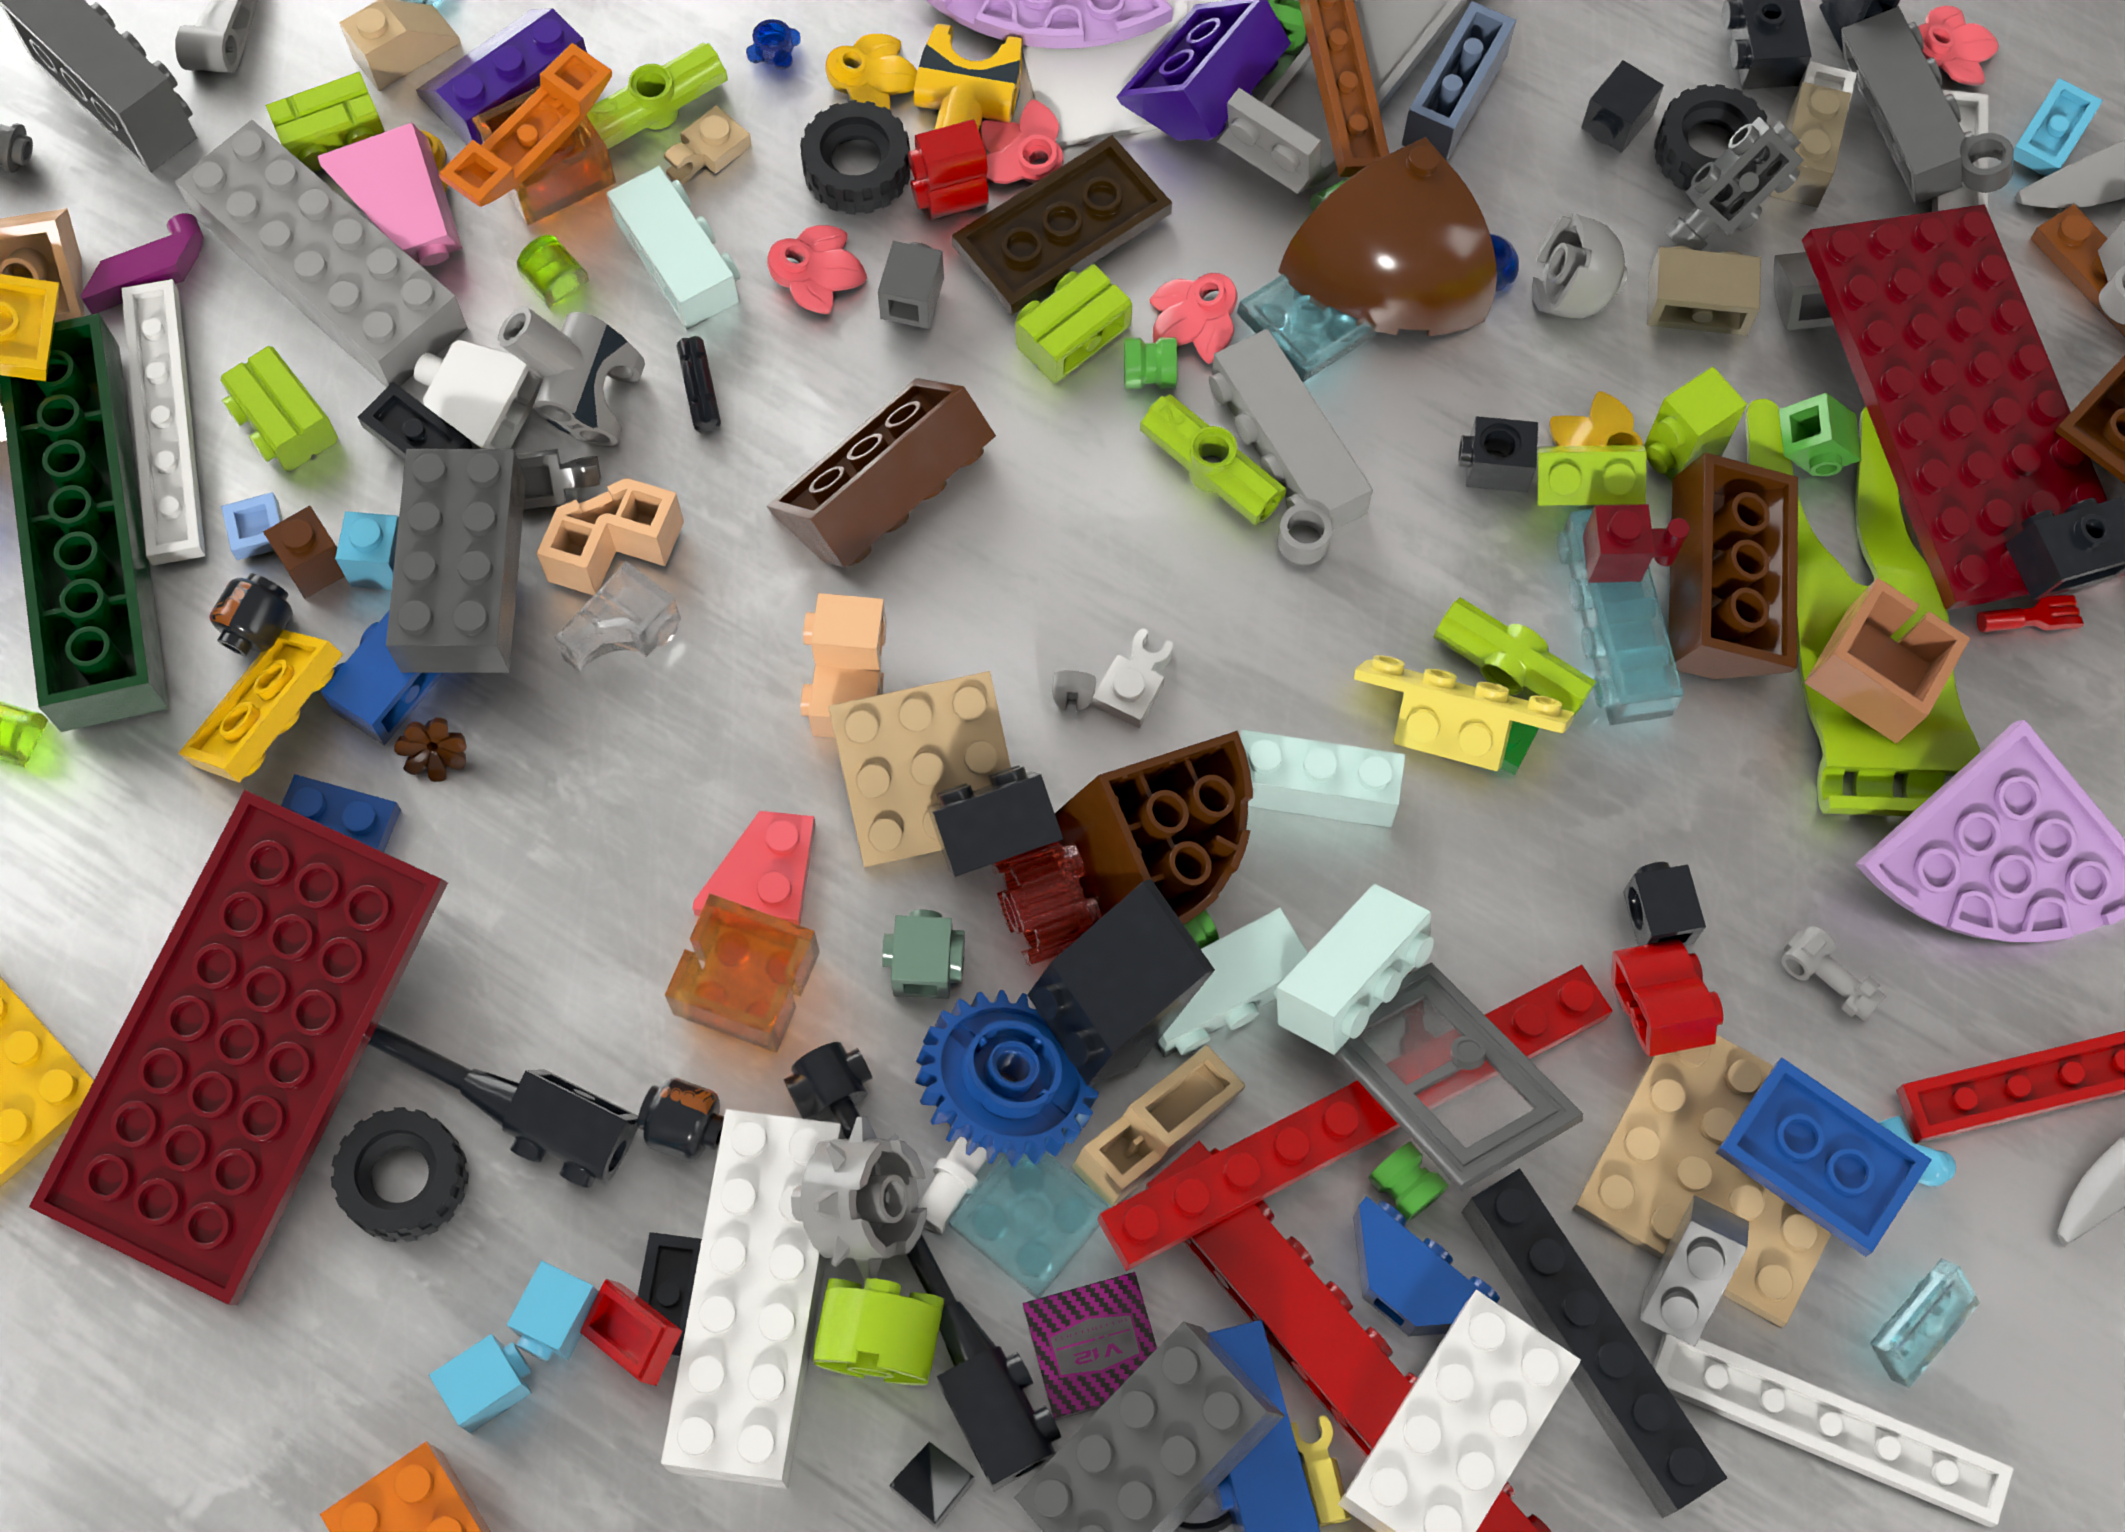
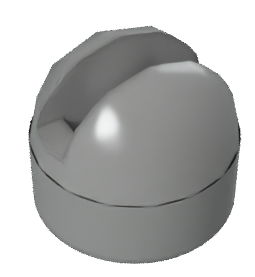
M1063 670L1054 672L1052 695L1055 703L1065 711L1068 700L1076 701V712L1087 708L1095 694L1096 677L1079 671Z

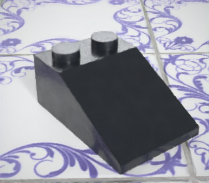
M1152 879L1140 883L1048 965L1027 996L1088 1086L1137 1068L1215 969Z

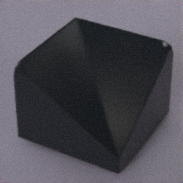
M929 1441L896 1476L889 1487L937 1529L973 1485L975 1477Z

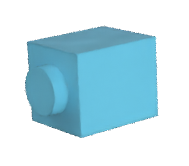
M345 511L335 560L351 587L392 590L399 523L398 515Z
M541 1260L507 1323V1326L516 1335L520 1336L516 1346L546 1362L549 1361L552 1353L569 1360L582 1336L580 1333L581 1328L599 1291L592 1284Z
M492 1334L429 1374L458 1426L470 1434L532 1393L523 1378L532 1371L514 1342L504 1347Z

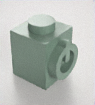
M924 909L913 910L909 912V916L895 915L894 934L884 933L882 966L892 967L891 985L893 996L949 999L950 983L962 984L965 931L953 930L952 918H943L939 912Z

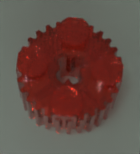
M1056 841L991 864L993 874L1003 873L1002 877L1006 890L997 893L998 903L1010 933L1016 932L1017 934L1023 933L1029 949L1021 951V954L1029 966L1060 955L1102 918L1096 900L1093 897L1087 899L1084 897L1079 877L1085 875V867L1075 844L1065 846L1061 845L1060 841Z

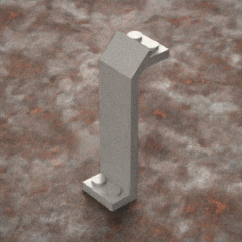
M1354 0L1379 111L1384 108L1468 0ZM1309 43L1262 101L1257 100L1238 88L1227 102L1229 127L1217 142L1298 194L1326 180L1337 167Z

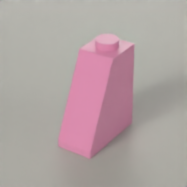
M413 123L318 156L321 167L380 231L418 264L423 266L436 265L447 260L449 253L463 249L441 179L439 178V172L429 140Z

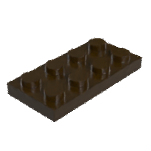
M1111 135L952 235V246L1012 316L1023 309L1028 303L1037 300L1054 289L1066 274L1072 271L1081 272L1172 213V201L1116 138Z

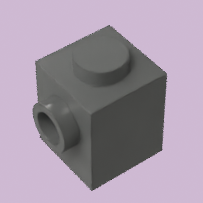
M898 241L892 242L877 292L880 319L930 329L944 281L943 252L941 250L933 249L919 242L910 244Z

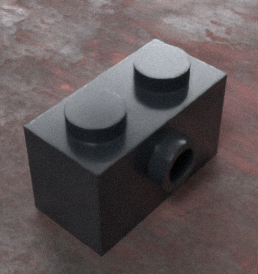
M1725 0L1722 7V23L1724 29L1730 30L1731 33L1730 64L1733 70H1738L1741 89L1799 86L1812 57L1800 0Z
M2121 497L2099 504L2096 498H2089L2070 506L2063 514L2054 515L2052 510H2045L2024 520L2021 523L2023 530L2005 544L2032 601L2114 578L2125 572V504Z

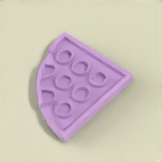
M926 0L938 11L954 21L981 34L1002 41H1006L1008 36L1022 38V45L1052 49L1085 48L1125 41L1151 32L1171 22L1173 18V8L1166 0Z
M2026 720L2015 721L1855 864L1877 888L1897 904L1940 927L1975 938L2003 942L2062 940L2089 932L2103 925L2114 924L2125 918V839Z

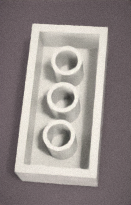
M1475 1290L1459 1312L1338 1505L1376 1532H1476L1581 1359L1478 1290Z

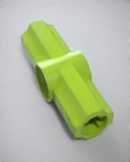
M702 42L662 66L658 64H645L636 68L629 77L628 85L594 104L581 121V124L599 151L605 152L645 128L658 130L669 127L677 119L679 108L728 81L726 69L709 43L705 44Z
M1171 394L1165 397L1161 396L1153 403L1140 422V431L1188 470L1191 482L1197 488L1203 491L1215 492L1254 525L1260 522L1264 523L1275 512L1277 506L1285 497L1286 488L1237 449L1236 439L1230 431L1222 427L1209 426ZM1211 455L1217 456L1223 461L1210 463L1202 458Z
M1461 597L1450 606L1433 636L1437 641L1479 666L1480 672L1487 682L1508 688L1509 695L1522 693L1529 698L1530 696L1537 695L1556 699L1562 703V709L1574 712V717L1597 682L1551 654L1546 641L1534 630L1520 624L1506 626Z

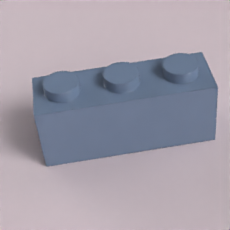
M1471 1L1409 108L1401 145L1407 146L1426 137L1445 160H1449L1508 55L1516 19Z

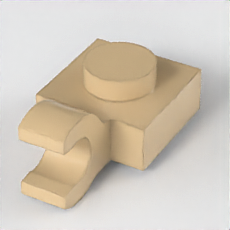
M716 105L680 133L682 143L673 145L665 152L664 159L672 165L666 170V174L673 180L677 179L682 185L687 183L704 166H707L716 174L751 147L750 133Z

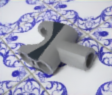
M527 306L514 310L503 322L499 330L498 340L504 349L544 377L533 406L535 411L559 430L583 442L605 447L616 445L622 432V426L616 420V415L609 409L605 401L603 390L605 377L609 376L623 382H636L640 380L645 366V361L641 354L621 334L593 315L571 312L566 315L562 329L559 331Z

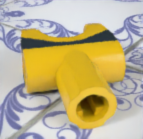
M944 24L935 25L925 45L918 67L914 87V106L939 110L934 130L972 119L975 120L979 130L982 118L1011 123L1020 94L1022 38L1008 36L1006 43L1001 44L998 52L992 57L981 61H970L960 57L953 50V27Z

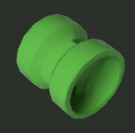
M1160 337L1156 343H1145L1141 338H1124L1125 389H1141L1145 384H1156L1160 389H1176V337Z
M1411 1141L1404 1144L1385 1159L1367 1178L1378 1192L1389 1194L1395 1201L1394 1208L1404 1216L1407 1223L1427 1209L1449 1188L1448 1183L1438 1172H1430L1426 1167L1423 1169L1419 1167L1422 1164L1423 1154Z

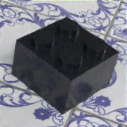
M1016 765L988 775L991 785L972 791L971 785L964 783L935 794L938 803L927 808L948 869L955 877L1063 839L1040 773L1033 771L1026 773L1024 766Z

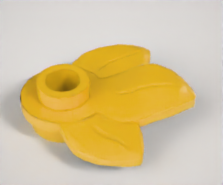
M868 34L860 37L853 46H839L828 54L825 62L827 78L833 88L839 92L849 94L851 100H857V102L866 103V101L874 102L876 106L886 107L889 110V96L914 91L917 70L907 59L898 56L901 41L887 34Z
M1598 391L1595 395L1589 417L1552 416L1549 422L1550 433L1553 442L1557 446L1644 445L1640 436L1633 431V414L1618 399L1602 391Z

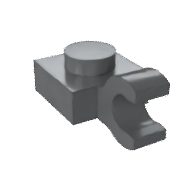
M558 449L516 454L526 478L523 510L564 505L567 501L565 489L600 485L599 478H601L598 456L582 457L561 464Z

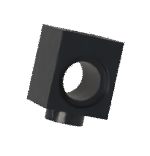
M1476 416L1470 436L1462 435L1459 445L1458 466L1467 467L1466 487L1528 493L1537 467L1538 422ZM1487 451H1499L1506 457L1497 458L1490 455Z
M1655 862L1637 869L1623 891L1638 946L1672 939H1679L1684 946L1692 945L1706 928L1688 864L1670 867L1668 862Z

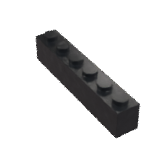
M1517 1169L1471 1197L1461 1212L1539 1332L1581 1359L1570 1379L1660 1516L1664 1518L1677 1512L1728 1479L1521 1169Z

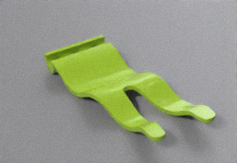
M1768 399L1752 401L1745 412L1747 463L1794 476L1792 461L1786 458L1783 453L1778 406ZM1865 406L1860 414L1859 443L1862 461L1858 462L1855 494L1856 529L1860 548L1874 576V581L1877 578L1881 579L1919 604L1916 612L1890 636V638L1897 642L1928 611L1948 624L1949 617L1928 564L1914 547L1907 533L1900 508L1898 487ZM1798 496L1797 653L1807 710L1819 737L1823 752L1817 778V797L1820 810L1823 814L1908 817L1943 786L1945 776H1954L1980 753L1978 742L1960 704L1954 671H1952L1929 715L1897 744L1804 683L1848 607L1869 586L1854 582L1842 565L1818 540L1805 516ZM1845 772L1853 773L1852 796L1843 795V776ZM1895 774L1903 775V798L1893 796Z

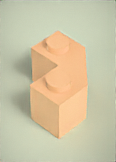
M625 478L608 485V492L580 504L576 499L557 507L536 553L547 581L597 596L616 552L665 566L684 524L677 494Z
M818 593L815 613L806 612L803 643L812 647L815 670L813 684L803 685L801 716L809 717L812 736L835 738L828 706L883 694L884 673H881L882 646H884L886 639V616L883 599Z

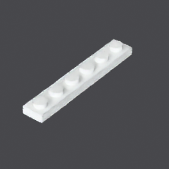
M173 279L122 288L146 557L153 566L203 557L206 555L179 290Z
M1664 1332L1653 1367L1673 1396L1985 1526L1993 1527L1998 1525L2014 1467L1699 1338L1694 1347Z

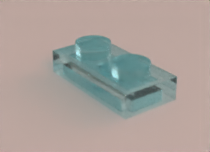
M1941 1258L1926 1277L1918 1282L1914 1291L1894 1315L1881 1326L1878 1334L1870 1342L1871 1347L1891 1380L1910 1388L1980 1304L1960 1266Z

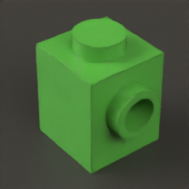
M1827 392L1779 409L1784 456L1812 476L1834 475L1840 472L1844 466L1862 461L1856 414Z

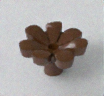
M435 717L425 725L417 721L410 723L404 731V736L398 737L394 745L396 754L408 756L403 767L404 771L411 775H417L424 768H428V778L433 782H441L446 779V766L455 770H461L466 765V754L463 752L467 748L466 739L462 733L448 732V722L444 718Z

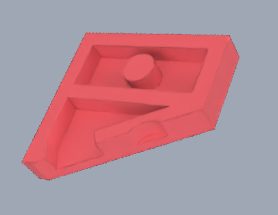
M759 811L694 899L692 909L695 916L800 927L816 825L814 816Z

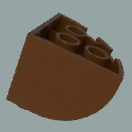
M1426 137L1376 160L1334 190L1311 213L1296 232L1285 251L1278 270L1294 289L1326 312L1331 306L1342 313L1357 318L1356 326L1397 335L1399 329L1426 330L1427 336H1436L1465 330L1485 322L1494 301L1497 282L1493 243L1479 205L1461 177Z
M1238 731L1100 774L1055 812L1063 836L1062 840L1057 841L1080 893L1099 919L1140 883L1152 879L1183 925L1201 914L1219 897L1218 894L1223 890L1231 875L1238 870L1251 830L1246 829L1248 801L1253 798V788L1246 752Z

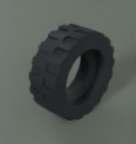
M1707 84L1697 85L1695 89L1690 90L1688 88L1682 91L1677 99L1674 97L1669 103L1667 111L1665 110L1654 141V149L1657 151L1655 159L1662 168V174L1666 179L1670 178L1674 182V186L1681 190L1682 188L1688 190L1692 186L1691 181L1698 170L1707 163L1715 162L1718 159L1702 155L1689 145V131L1697 124H1713L1726 129L1734 135L1741 127L1746 124H1752L1759 116L1767 123V115L1764 110L1757 106L1758 102L1752 97L1748 98L1742 94L1743 91L1736 88L1734 90L1726 88L1725 85L1720 84L1715 86H1707ZM1765 146L1754 158H1758L1764 153ZM1728 184L1716 196L1724 194Z
M857 100L847 101L848 103L830 105L829 109L824 112L821 110L814 116L815 119L812 123H808L804 129V138L801 137L802 167L809 191L812 190L814 192L816 200L827 204L829 209L836 212L841 210L845 211L846 214L856 215L858 212H865V214L873 213L875 209L880 207L884 209L891 204L894 198L900 197L903 193V187L905 184L908 185L910 180L911 167L908 158L910 144L908 133L904 131L902 121L898 117L895 118L891 110L886 107H878L874 102L866 101V103L857 102ZM865 140L877 146L881 158L878 166L869 173L846 175L840 173L832 163L833 151L844 142Z
M394 1107L392 1111L385 1112L380 1110L372 1113L373 1116L365 1121L361 1119L353 1126L355 1129L348 1136L345 1135L339 1143L341 1146L337 1155H334L331 1165L334 1167V1176H331V1186L337 1193L335 1199L339 1207L347 1214L346 1216L373 1237L379 1236L384 1241L396 1243V1240L416 1241L418 1240L417 1237L425 1234L430 1236L438 1231L437 1228L445 1221L448 1223L455 1215L453 1213L458 1204L461 1205L465 1197L463 1191L465 1184H468L469 1173L465 1170V1163H467L465 1153L459 1147V1142L438 1119L431 1118L424 1111L418 1109L408 1111L405 1107ZM399 1147L415 1149L424 1156L428 1164L429 1174L425 1187L416 1197L405 1202L394 1203L382 1199L376 1193L372 1184V1173L376 1162L383 1154Z

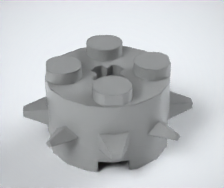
M860 1116L855 1121L850 1139H833L817 1144L813 1156L808 1161L802 1185L797 1186L792 1192V1214L796 1220L803 1221L804 1229L812 1246L824 1258H833L832 1265L837 1267L843 1259H854L864 1281H866V1278H876L882 1259H888L894 1255H906L912 1250L921 1236L927 1217V1208H918L916 1179H926L925 1171L917 1153L905 1141L899 1140L897 1134H894L889 1140L878 1139L868 1117Z

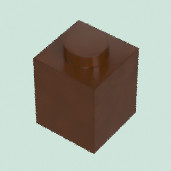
M310 505L263 531L304 599L345 577L335 560L337 546Z

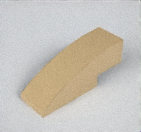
M1206 1045L1130 1104L1120 1119L1086 1144L1080 1151L1072 1168L1108 1208H1111L1136 1189L1195 1137L1243 1091L1246 1085Z

